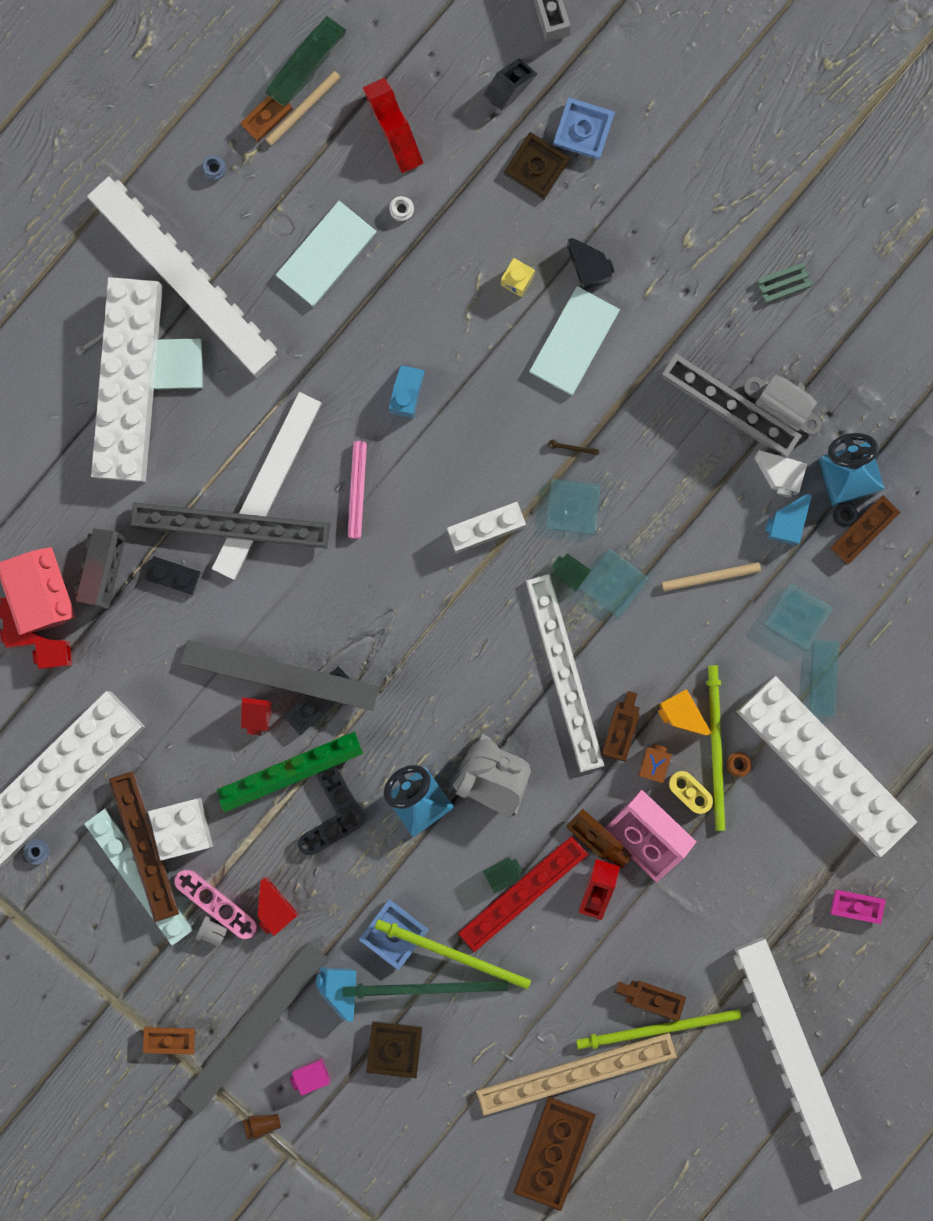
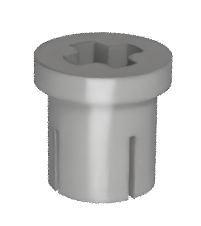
M205 916L195 939L198 941L202 939L219 947L227 928L210 921V918Z

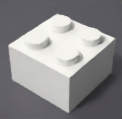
M201 798L148 811L160 861L213 847Z

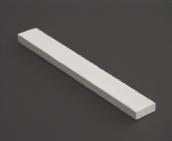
M301 392L298 393L239 514L267 516L322 405L320 401ZM227 538L212 570L235 580L254 541Z
M550 574L526 580L579 771L581 773L602 767L604 762Z

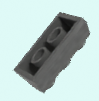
M93 528L92 534H88L85 545L88 548L87 556L82 558L80 564V572H83L81 581L76 583L74 589V596H76L77 602L104 609L110 608L126 537L119 532Z

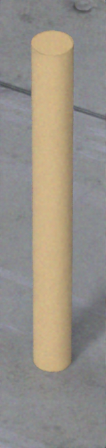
M333 71L265 138L266 142L273 146L341 78L339 74Z
M757 562L662 582V588L665 592L761 572L760 563Z

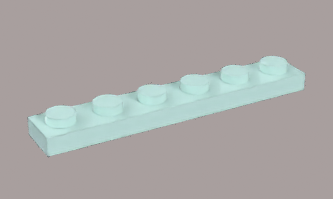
M104 809L84 824L152 917L128 839L108 810ZM179 909V915L156 922L172 946L193 931V928Z

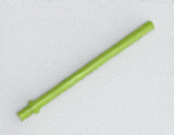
M718 665L708 666L709 681H706V686H709L715 831H725L719 700L721 680L718 678Z
M377 919L374 929L387 933V936L390 938L395 936L525 989H528L531 984L530 979L397 927V923L392 922L390 924L380 919Z
M740 1009L683 1019L679 1022H667L598 1036L594 1033L590 1034L591 1037L576 1039L578 1050L589 1047L598 1049L600 1045L741 1019Z

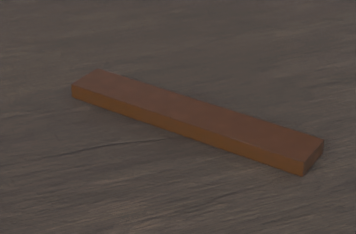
M134 772L109 778V784L154 923L179 915L163 861H160L155 837Z

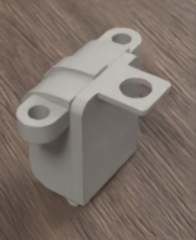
M774 375L769 383L764 382L758 377H752L744 384V392L756 401V406L794 431L800 430L807 435H814L820 431L822 422L818 416L812 413L817 402L809 393L804 391L805 387L801 382L794 379L789 381L784 377ZM756 383L759 387L758 391H751L750 384ZM812 420L815 422L816 426L814 429L807 427L808 421Z
M481 734L478 741L472 745L461 762L458 771L451 780L446 795L449 796L453 788L457 790L456 794L463 798L468 796L508 818L511 816L515 817L531 774L530 764L518 756L499 749L490 737Z

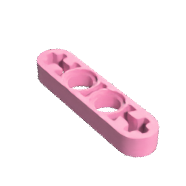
M187 869L180 871L176 875V888L236 936L248 939L255 935L258 928L256 920L201 876ZM182 875L184 877L191 875L190 881L195 886L199 882L203 884L196 890L194 896L190 893L194 890L191 886L183 887L181 885L183 883ZM204 889H208L213 893V900L208 904L203 903L199 898L200 892ZM222 905L232 907L233 915L231 918L224 919L220 916L219 909ZM238 912L242 915L239 918L241 922L246 923L249 921L251 923V933L247 931L243 934L240 931L242 927L237 922L234 924V927L230 925V922L237 917Z

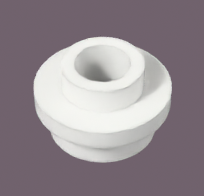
M396 197L390 203V214L395 220L406 221L413 215L414 205L407 197ZM399 206L406 207L404 213H399L397 209Z

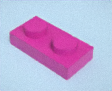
M834 889L830 914L881 924L886 899Z

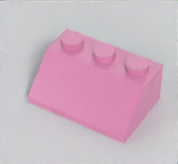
M643 790L636 794L604 827L631 853V859L655 882H658L681 862L697 842Z

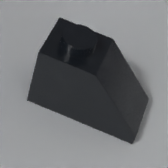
M519 58L496 73L483 95L490 100L492 105L503 110L517 99L538 73Z
M574 238L568 239L567 247L582 289L587 290L611 282L612 273H614L611 259L606 260L603 252Z

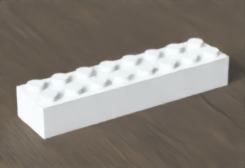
M108 277L91 477L146 483L163 287L158 281Z
M776 676L771 677L736 711L876 856L882 857L917 823L908 811Z
M106 691L0 794V868H3L146 728L112 692Z

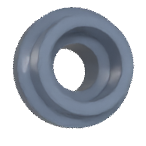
M212 155L203 161L202 172L209 180H219L226 173V164L221 157ZM217 165L219 169L216 172H211V166Z
M40 839L29 841L24 848V856L31 864L45 862L50 852L47 843ZM34 847L40 849V855L38 857L32 854V850Z

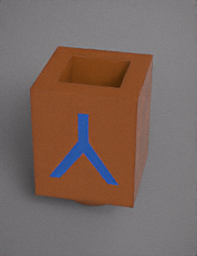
M653 744L652 748L646 747L637 776L663 783L672 754L666 753V747Z

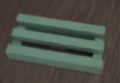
M804 262L757 280L765 304L812 287L813 284L809 280V274L805 270ZM797 271H800L801 273L799 275L774 283L772 285L766 287L764 286L765 283L787 276ZM801 279L804 281L803 284L768 296L767 292Z

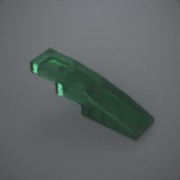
M326 16L283 66L265 93L286 107L314 77L315 71L329 57L330 51L345 36L346 29Z

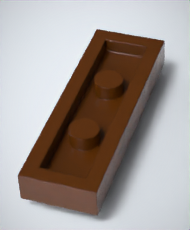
M882 495L829 549L846 565H849L901 512Z

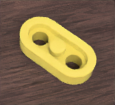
M678 771L670 777L669 788L671 792L692 812L703 814L711 809L713 804L711 794L691 774L685 771ZM679 779L685 780L686 783L682 789L677 787ZM701 796L704 800L701 806L695 804V798Z

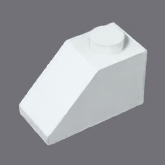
M760 450L756 453L755 460L771 488L778 490V495L791 498L792 495H797L800 492L807 466L806 463Z

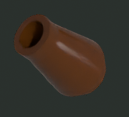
M278 1113L248 1116V1119L242 1120L247 1140L253 1139L255 1141L277 1129H281Z

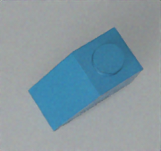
M400 366L389 406L391 414L414 419L425 370Z
M806 494L773 514V517H768L765 531L769 532L767 539L794 546L800 544L812 495Z
M320 967V974H317L316 987L319 989V994L341 1019L353 1022L357 971L351 968Z

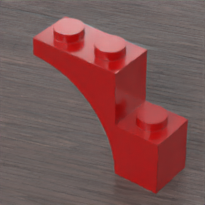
M385 77L362 87L370 109L382 129L401 174L424 164L409 123L400 111L394 92Z
M0 598V619L3 621V629H0V639L2 644L5 643L6 648L35 646L36 650L32 651L34 665H38V669L45 670L72 666L70 641L46 639L35 632L19 635L7 598Z

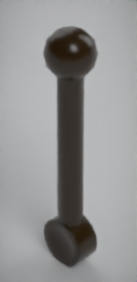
M556 440L548 442L550 449L562 448L599 455L598 449L557 443Z

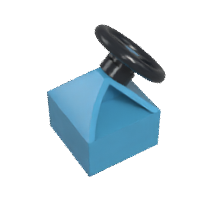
M849 433L839 436L829 445L828 454L822 455L818 459L832 507L878 494L885 489L875 459L879 452V445L873 437L863 433ZM853 440L864 441L866 443L858 445L854 444ZM842 443L846 445L845 449L835 452L836 448Z
M418 765L405 766L393 773L386 782L384 798L413 837L454 808L452 802L426 767ZM409 773H415L408 779L404 776ZM398 780L400 785L392 790L395 782Z

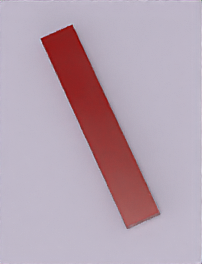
M571 835L459 931L458 935L473 953L476 952L582 861L588 853Z

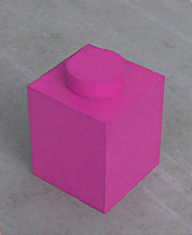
M322 1057L294 1068L292 1071L293 1076L290 1077L294 1090H299L301 1096L327 1086L331 1082Z

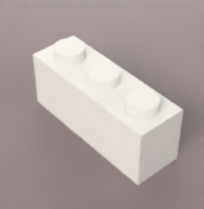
M514 502L447 528V531L457 554L526 528V523L518 502Z

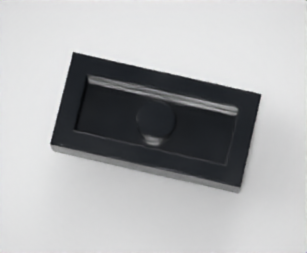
M153 556L145 580L194 595L201 572Z

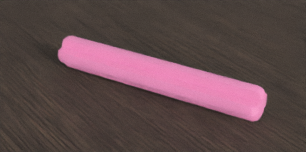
M354 441L348 520V537L351 539H360L362 532L367 444L364 441Z

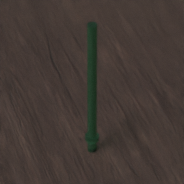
M507 981L363 986V983H357V986L342 987V997L357 996L358 999H363L364 996L497 992L508 991L509 985Z

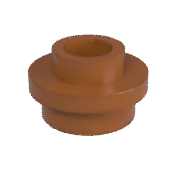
M735 752L728 757L726 767L731 775L743 777L750 772L752 762L747 754ZM736 760L743 762L741 769L735 768L734 763Z

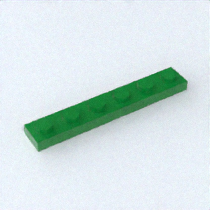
M355 731L216 789L223 811L232 810L364 754Z

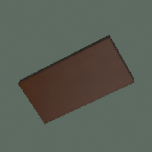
M548 1096L513 1193L562 1211L596 1114Z

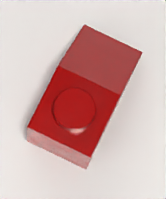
M242 697L241 728L247 729L246 734L261 736L262 731L268 732L272 702Z
M598 859L595 860L578 913L600 920L603 919L616 886L620 866Z
M266 876L260 881L258 918L261 921L258 924L266 934L272 933L275 936L296 918L299 913Z

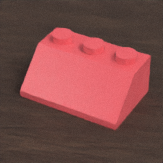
M52 547L30 551L0 562V580L19 635L57 627L75 618Z

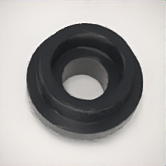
M841 503L834 508L832 516L838 526L847 528L857 521L858 512L852 504ZM842 511H846L849 514L847 520L841 518Z

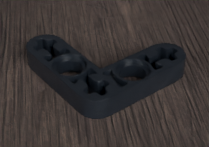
M336 766L328 770L335 771V775L332 776L335 783H338L340 780L342 786L335 787L329 792L327 787L332 785L329 780L322 779V776L325 774L324 771L317 773V778L337 815L306 832L299 838L298 848L305 855H313L356 831L364 823V814ZM344 790L347 793L348 800L345 804H337L334 801L336 791ZM348 813L359 814L358 825L348 824L345 826L348 831L343 833L342 826L337 819L341 817L342 822L349 818ZM329 824H334L338 828V835L333 839L327 838L324 833L325 827ZM319 830L320 836L326 844L321 845L320 840L313 845L314 850L304 849L305 838L308 837L310 840L316 838L318 835L315 834V831Z

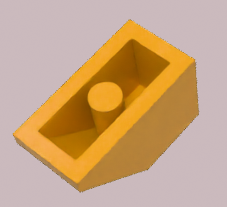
M687 689L658 704L661 708L658 710V714L664 724L668 722L672 727L703 736L711 733Z

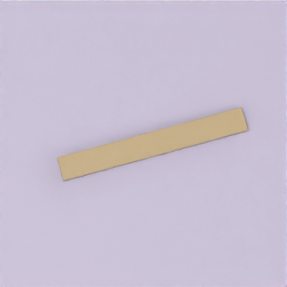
M664 1033L476 1090L483 1116L674 1059L677 1056L670 1033Z

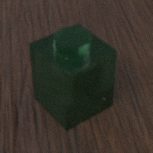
M568 553L564 558L559 555L551 566L554 569L552 576L574 592H577L591 572L588 567Z
M509 856L483 869V873L494 893L521 879L519 873L523 872L517 859L511 860Z

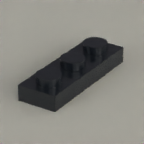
M339 666L330 673L331 675L350 679ZM307 695L284 718L301 736L337 702Z

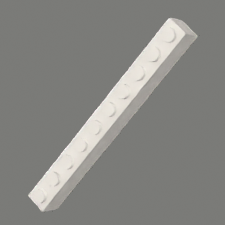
M108 176L87 196L91 203L256 378L262 375L278 360L275 353L278 349L269 339L264 342L258 335L261 332L252 321L247 323L242 318L244 315L242 310L235 303L231 306L225 300L228 297L218 285L214 288L208 282L211 279L202 268L197 270L192 265L194 262L192 257L185 250L180 252L175 247L178 243L168 232L164 235L158 229L161 226L160 223L152 215L147 217L142 212L144 209L143 205L135 197L130 199L125 194L128 191L127 188L118 179L114 182Z
M761 937L736 947L735 951L737 954L733 956L738 970L743 969L746 978L743 979L744 986L748 994L753 993L756 1002L752 1003L757 1017L762 1016L765 1026L761 1027L766 1040H771L775 1049L771 1051L776 1065L781 1064L784 1073L781 1074L782 1081L786 1089L791 1088L794 1097L790 1098L795 1112L801 1113L803 1121L800 1122V1126L805 1137L810 1136L813 1145L809 1146L814 1160H819L823 1169L819 1170L824 1185L829 1184L835 1190L862 1179L766 939Z

